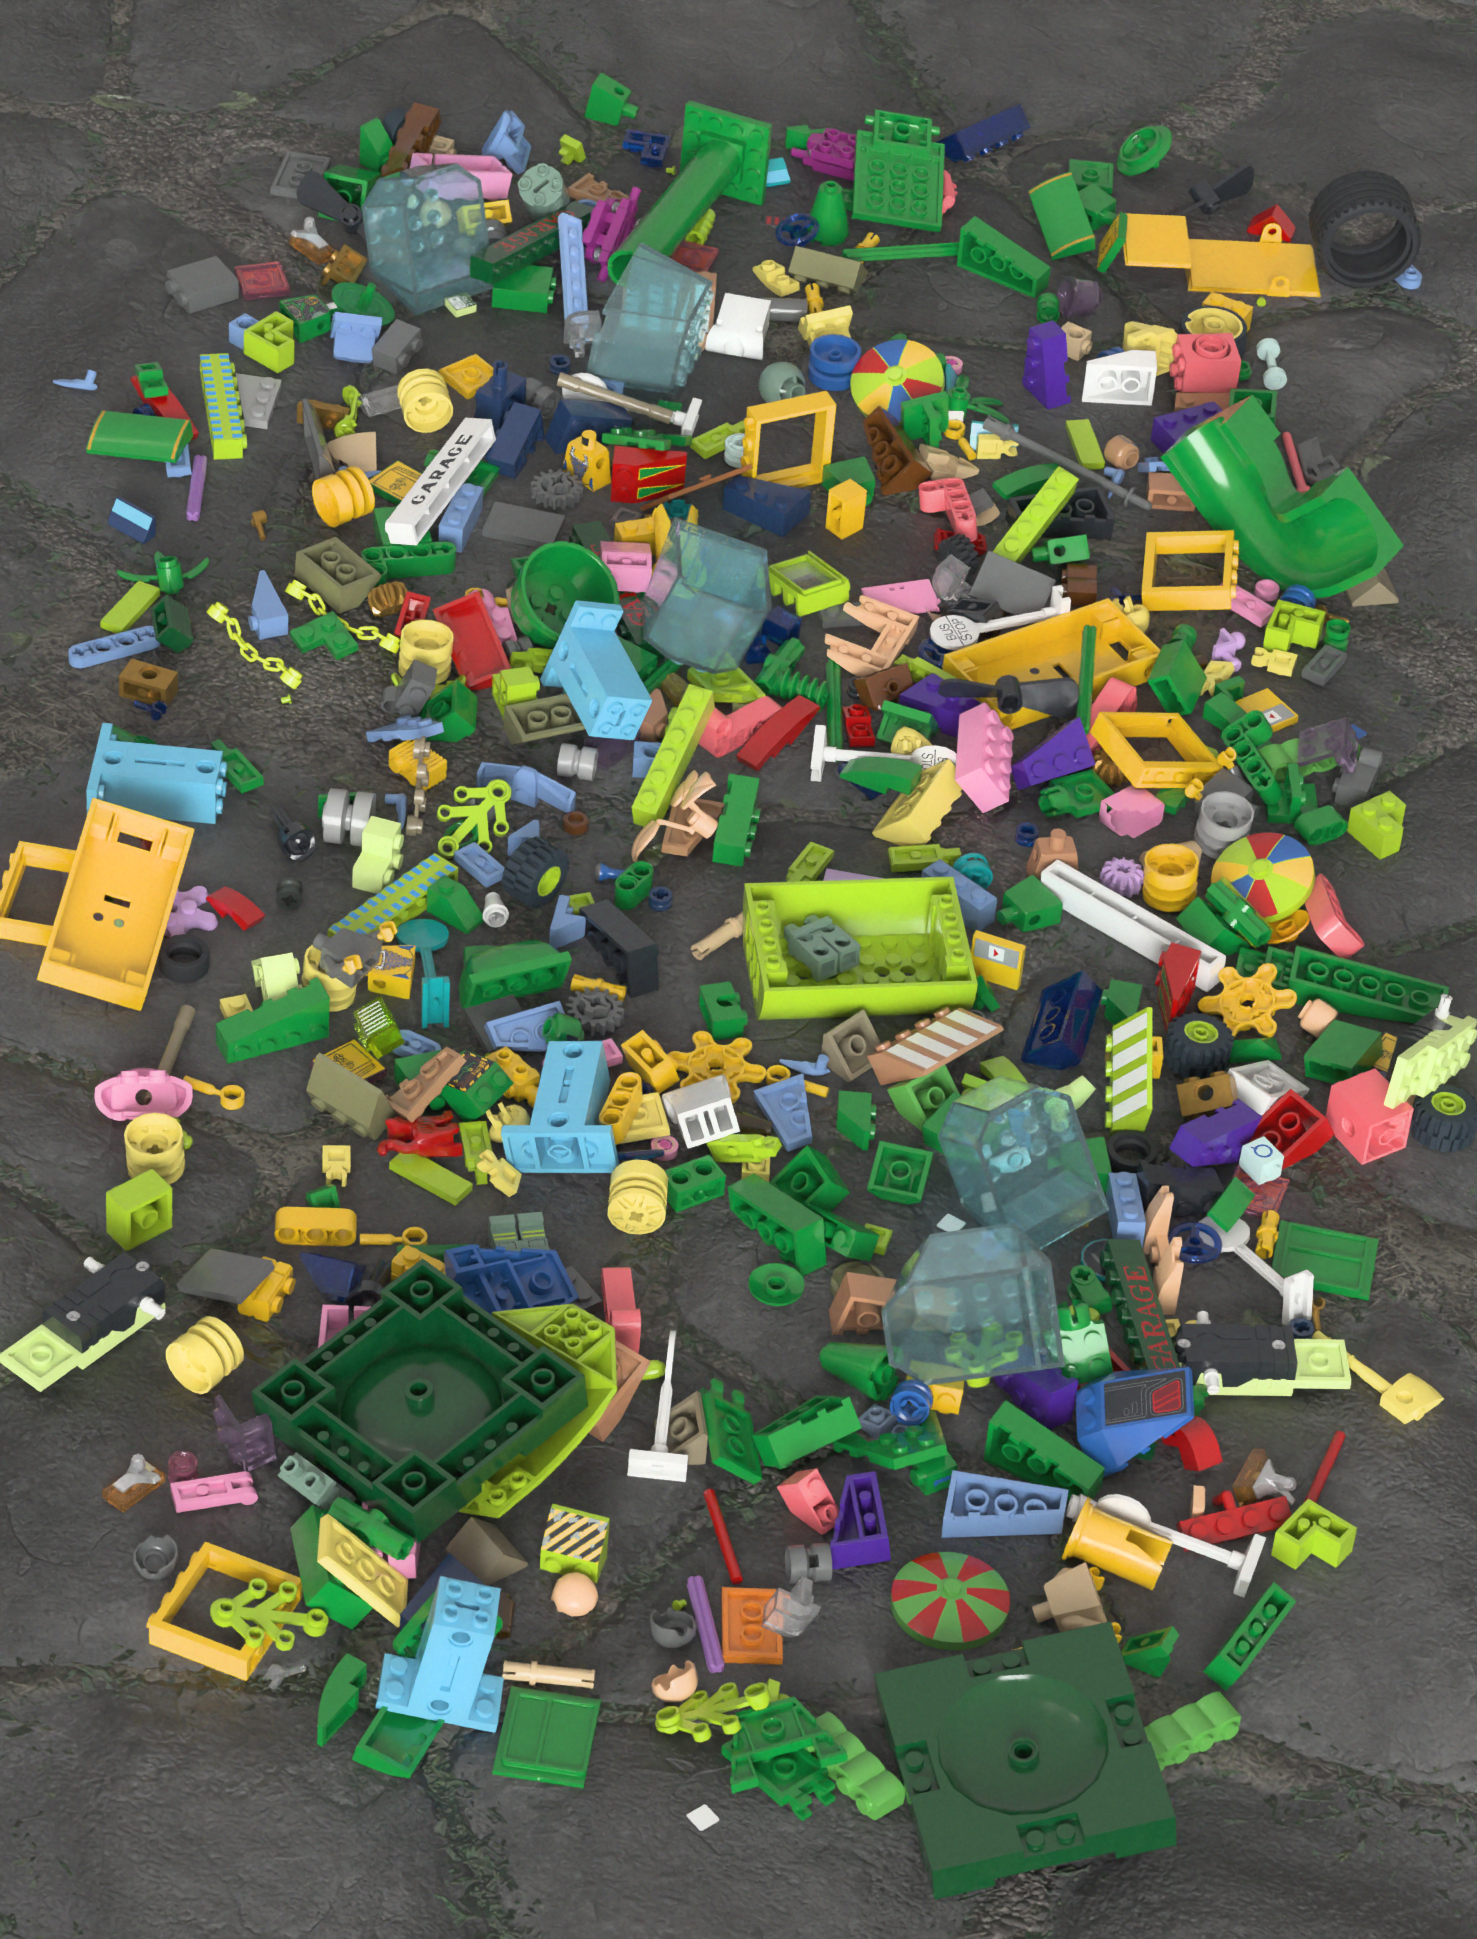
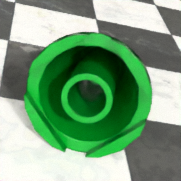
M826 181L820 185L804 227L805 237L813 243L814 240L820 241L821 246L840 245L845 242L846 237H849V225L842 187L835 181Z
M830 1342L822 1348L819 1355V1361L824 1370L874 1401H879V1399L885 1401L889 1398L899 1380V1376L895 1375L897 1366L902 1367L901 1353L898 1348L891 1345Z

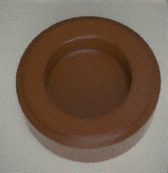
M571 811L564 815L562 827L569 834L580 835L588 830L589 819L582 812Z

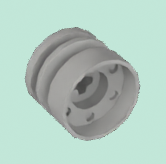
M1221 791L1207 795L1201 804L1193 838L1201 847L1202 853L1211 858L1218 859L1221 853L1231 844L1249 836L1254 817L1252 805L1244 797L1232 792Z

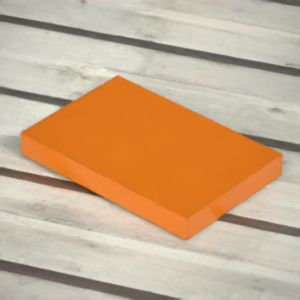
M722 1587V1655L724 1662L782 1665L781 1589Z

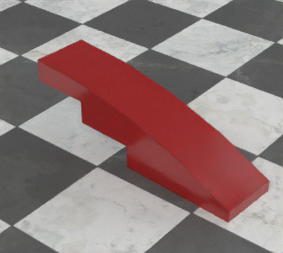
M137 376L131 377L130 380L150 416L191 420L169 388V395L145 398ZM191 421L193 438L191 440L198 437L199 432Z
M801 695L797 696L773 715L750 738L736 755L737 760L758 772L770 756L775 758L786 743L791 745L819 711L820 706Z

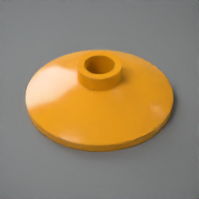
M1297 910L1281 920L1268 923L1274 930L1271 934V939L1267 943H1289L1297 939L1299 933L1309 924L1310 917L1308 912Z

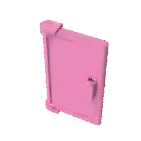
M929 579L861 588L862 595L912 614L926 613V609L929 612H940L937 605L941 601L937 599Z

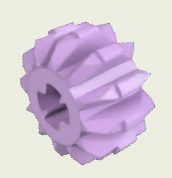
M1113 857L1112 861H1105V865L1100 872V884L1121 896L1131 898L1133 894H1139L1143 884L1144 872L1140 864H1135L1134 859L1128 861L1124 857L1121 860Z

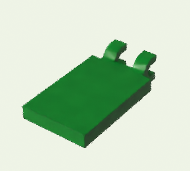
M713 1378L710 1381V1391L703 1387L699 1390L704 1409L712 1463L755 1485L762 1479L757 1447L752 1437L754 1429L751 1413L744 1410V1393L734 1389L731 1392L732 1400L729 1402L723 1398V1382Z
M733 1739L723 1744L721 1754L730 1762L733 1756ZM804 1748L771 1757L767 1760L753 1762L758 1777V1787L779 1806L782 1807L789 1803L794 1814L801 1821L812 1816V1811L806 1806L812 1803V1798L809 1794L813 1791L825 1807L835 1801V1796L830 1793V1791L835 1789V1783L828 1778V1769L826 1767L821 1768L819 1761Z

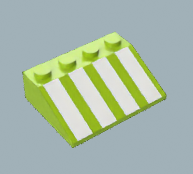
M1146 1007L1114 1025L1110 1036L1106 1035L1105 1052H1110V1061L1105 1062V1077H1109V1086L1105 1087V1102H1109V1111L1105 1112V1128H1109V1137L1124 1130H1136L1144 1133L1152 1112V1007Z

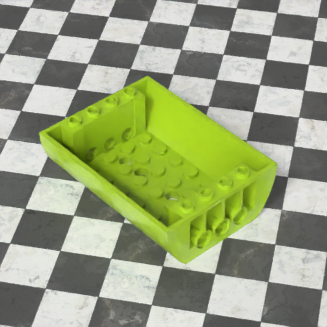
M953 877L744 883L743 949L757 1020L851 1017L860 1010H864L867 1016L934 1014V1012L945 1007H949L950 1010L962 1008L969 1011L972 1009L978 983ZM814 914L819 919L829 916L833 920L832 924L838 925L860 944L858 966L842 973L837 971V975L832 976L834 978H827L818 983L812 978V971L803 962L798 961L788 953V942L784 938L785 926L793 923L798 927L804 926V920ZM904 973H910L912 976H906ZM878 974H884L886 977H880ZM799 977H806L808 979L802 980Z

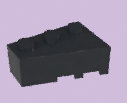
M1139 1159L1137 1180L1144 1215L1149 1204L1162 1186H1169V1192H1172L1174 1195L1170 1218L1207 1213L1213 1202L1224 1190L1215 1169L1184 1165L1183 1168L1171 1167L1170 1163L1164 1162L1160 1166L1148 1164L1147 1160Z

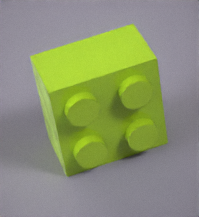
M153 1169L139 1174L133 1179L106 1192V1232L126 1252L172 1228V1187Z

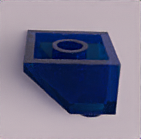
M311 1252L300 1253L301 1261L320 1292L328 1293L327 1299L344 1302L345 1297L347 1298L356 1282L361 1281L366 1269V1265Z

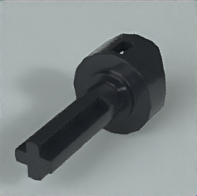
M274 806L271 809L273 813L270 816L280 830L277 836V844L283 854L296 861L308 859L314 853L316 847L315 839L310 829L302 822H293L284 807L277 808Z
M380 1259L369 1280L356 1282L352 1287L345 1302L353 1313L354 1306L372 1307L382 1299L380 1291L384 1289L383 1287L392 1272V1262L390 1260L385 1262L383 1259Z

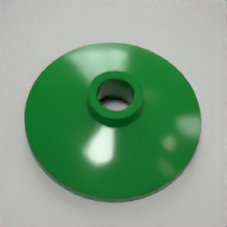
M769 1263L759 1266L750 1274L748 1280V1288L753 1297L771 1306H785L796 1302L802 1296L805 1287L804 1279L796 1269L780 1263Z

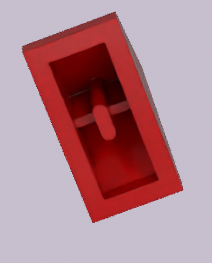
M1276 204L1252 217L1247 233L1262 236L1265 226L1274 223L1281 227V241L1290 243L1296 227L1280 206ZM1274 228L1268 231L1271 235L1277 232Z
M407 591L394 636L401 637V631L404 626L412 621L427 620L431 597Z

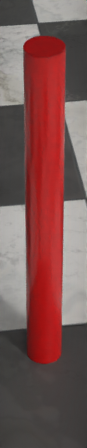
M1336 1431L1304 1502L1307 1499L1315 1503L1317 1502L1346 1437L1344 1432Z
M708 1489L704 1491L703 1495L731 1582L735 1585L740 1584L743 1578L715 1491Z

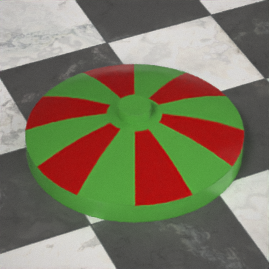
M936 1552L910 1561L898 1572L892 1584L890 1605L896 1622L915 1640L930 1647L943 1650H966L981 1646L1000 1633L1008 1618L1010 1595L1002 1577L985 1562L962 1553Z

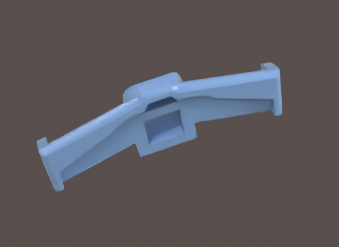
M482 762L479 767L476 787L481 788L482 786H487L492 780L501 779L510 785L512 789L511 800L535 808L539 799L565 813L575 811L576 792L543 775L534 768L525 765L515 766Z

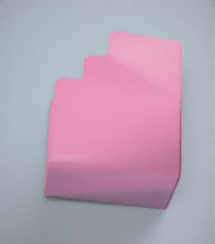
M1131 785L1101 801L1099 821L1120 836L1129 835L1135 838L1161 823L1165 804L1145 788H1135ZM1107 805L1112 807V810L1108 813L1106 811Z

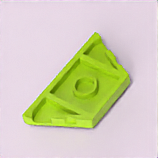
M723 650L716 651L715 658L712 660L705 658L700 664L694 665L687 670V679L693 685L713 691L714 702L752 703L766 695Z

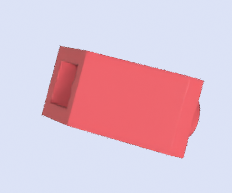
M817 1468L798 1471L777 1486L790 1512L818 1533L825 1534L835 1526L840 1510Z

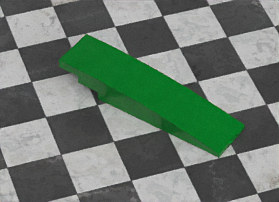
M1268 946L1266 954L1240 947L1235 966L1240 976L1252 977L1261 965L1266 963L1275 965L1277 975L1271 986L1276 990H1293L1297 995L1295 1003L1297 1005L1305 1006L1309 1000L1321 999L1339 1013L1416 1023L1438 1007L1441 995H1448L1449 987L1300 946H1296L1294 953Z

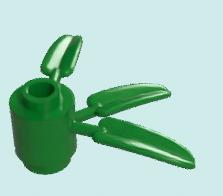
M959 375L955 383L956 387L948 390L949 411H963V419L966 417L969 408L985 415H991L1003 423H1010L1009 419L1003 414L985 406H1002L1003 403L1000 400L990 397L972 398L971 402H969L970 394L966 390L969 385V376Z
M157 551L154 555L157 575H138L117 570V574L124 579L135 582L142 581L146 583L150 580H158L160 591H165V594L171 595L179 593L180 589L184 587L183 579H192L204 571L209 564V558L206 557L194 568L182 574L181 564L177 561L176 556L165 557L161 552Z

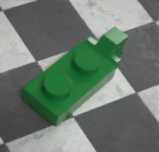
M220 739L211 742V750L223 751V762H227L226 777L241 794L264 785L263 776L237 748L228 749Z

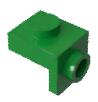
M1236 676L1215 684L1213 697L1222 692L1234 702L1240 700L1243 696L1245 681L1240 676Z

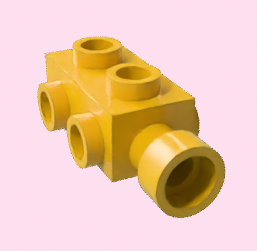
M507 1046L486 1056L485 1058L497 1062L514 1083L503 1095L507 1099L513 1097L517 1102L527 1099L528 1104L534 1109L541 1078L538 1071L531 1068L518 1054L512 1052Z

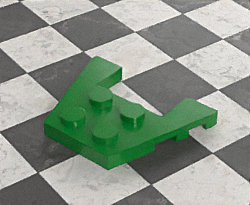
M632 427L611 428V432L603 433L602 443L622 446L632 445L644 449L655 448V450L665 451L670 450V445H692L693 435L655 433L654 429L633 431Z
M934 1410L930 1411L929 1416L923 1423L909 1426L901 1433H885L880 1435L879 1439L870 1442L857 1433H852L832 1442L833 1450L840 1453L843 1451L842 1449L849 1450V1454L852 1457L868 1456L869 1462L893 1470L947 1455L946 1442Z
M794 1696L769 1703L762 1710L750 1708L735 1713L739 1718L741 1729L733 1735L734 1748L731 1761L732 1774L730 1776L732 1794L759 1786L753 1762L767 1760L771 1757L795 1752L813 1746L821 1768L848 1761L846 1749L842 1745L839 1746L833 1740V1736L816 1723V1718Z

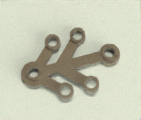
M422 736L421 739L415 738L413 759H419L414 795L415 813L407 817L406 836L417 837V834H422L423 819H419V812H426L427 797H424L425 789H422V787H428L429 772L427 771V764H424L425 757L429 758L431 745V742H426V736Z

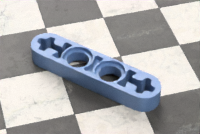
M144 626L73 645L68 650V661L72 667L85 668L158 648L161 643L155 640L154 627ZM128 642V643H132V644H131V645H122L121 643ZM98 649H108V651H98Z

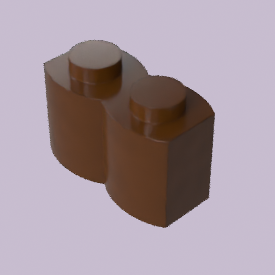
M1067 562V569H1062V598L1070 597V606H1087L1096 603V564Z

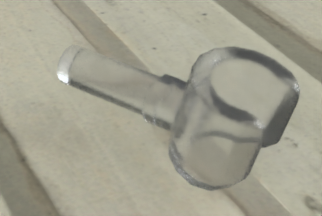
M273 1664L263 1679H272L269 1687L277 1689L284 1678L305 1672L306 1669L303 1664L291 1668H282L277 1664Z

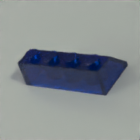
M1018 104L955 132L936 143L945 144V157L954 163L962 159L966 163L977 158L975 155L977 152L981 156L992 151L991 146L993 145L999 148L1008 144V138L1015 141L1025 136L1023 132L1031 127L1021 104Z
M1084 970L1042 989L1021 1056L1023 1062L1063 1070L1069 1066H1076L1082 1061L1103 992Z

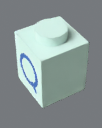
M1263 1136L1242 1146L1239 1166L1258 1185L1275 1180L1281 1175L1284 1156Z

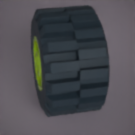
M535 836L527 839L513 852L504 868V875L502 877L503 890L531 909H538L542 905H546L556 896L566 880L570 863L568 855L542 837Z
M1191 1012V1014H1181L1180 1017L1176 1016L1168 1025L1163 1047V1060L1166 1061V1065L1169 1068H1173V1072L1182 1074L1185 1078H1210L1211 1073L1226 1071L1234 1042L1232 1030L1227 1028L1226 1023L1219 1021L1214 1016H1208V1014Z
M1442 1083L1435 1091L1430 1092L1424 1098L1415 1095L1412 1106L1414 1110L1409 1129L1414 1139H1418L1420 1144L1429 1146L1428 1148L1432 1150L1437 1149L1440 1152H1457V1149L1462 1151L1466 1149V1146L1472 1144L1477 1131V1100H1474V1096L1471 1093H1466V1090L1459 1089L1455 1085H1445Z

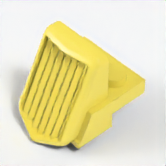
M849 305L806 315L800 318L798 330L810 347L811 343L822 335L837 334L851 338L849 333L853 314Z
M1131 321L1125 324L1123 350L1125 352L1130 350L1156 351V376L1169 372L1170 363H1173L1172 346L1176 344L1177 333L1172 328L1157 325L1151 326Z

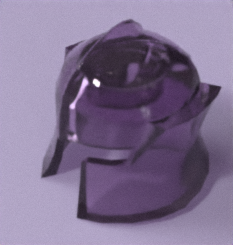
M1070 275L1064 277L1056 292V296L1059 299V317L1064 315L1069 317L1076 314L1079 317H1086L1094 314L1099 308L1103 296L1098 282L1078 279Z

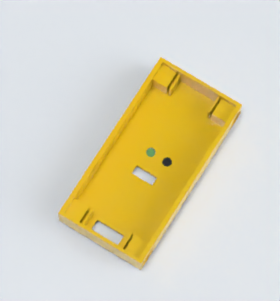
M1107 598L945 654L942 670L953 675L956 679L995 685L996 681L1005 675L1015 676L1020 682L1063 678L1053 668L1060 666L1076 681L1079 688L1082 633L1085 625H1094L1097 628L1092 701H1095L1112 677L1132 686L1148 682L1149 675L1161 650ZM1120 642L1129 651L1128 660L1125 661L1110 645ZM974 698L981 703L985 702L991 710H995L1003 725L1011 730L1052 716L1022 707L1016 713L1005 714L999 710L997 698Z
M92 798L37 980L141 1011L195 829ZM122 832L153 842L150 852L117 842L119 833ZM108 895L131 903L129 908L103 901L104 896Z

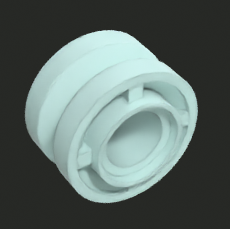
M743 433L730 435L725 441L724 460L732 467L742 468L741 457L744 450L742 438L745 437Z

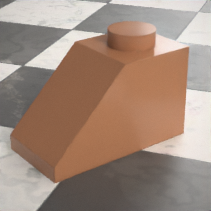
M1148 473L1146 500L1152 503L1151 509L1194 512L1195 505L1172 473Z
M657 688L650 694L652 703L635 737L644 742H656L658 739L663 738L666 725H668L667 709L661 690Z

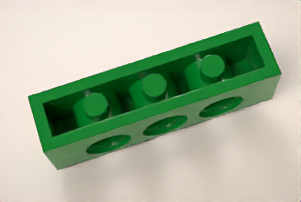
M1273 1582L1255 1601L1203 1672L1226 1691L1244 1673L1297 1601Z

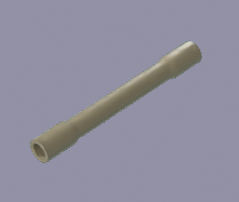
M562 372L558 378L556 386L627 408L666 424H669L671 421L673 410L622 395Z
M190 1005L180 1007L174 1022V1029L158 1066V1070H166L169 1076L185 1035L189 1031L196 1014L195 1009ZM147 1091L144 1098L146 1105L152 1100L150 1091Z

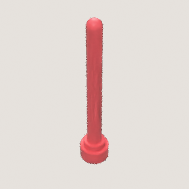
M1284 432L1282 439L1297 486L1296 490L1298 492H1306L1311 487L1305 483L1292 436L1289 432Z

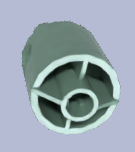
M540 163L528 169L518 181L519 194L530 218L534 221L570 203V196L560 173L545 163Z

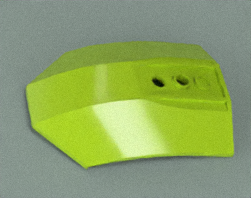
M574 1304L492 1312L493 1317L538 1349L542 1346L546 1347L585 1376L588 1407L526 1457L519 1453L481 1484L482 1492L460 1509L459 1512L500 1518L545 1480L569 1456L599 1421L616 1394L615 1328Z

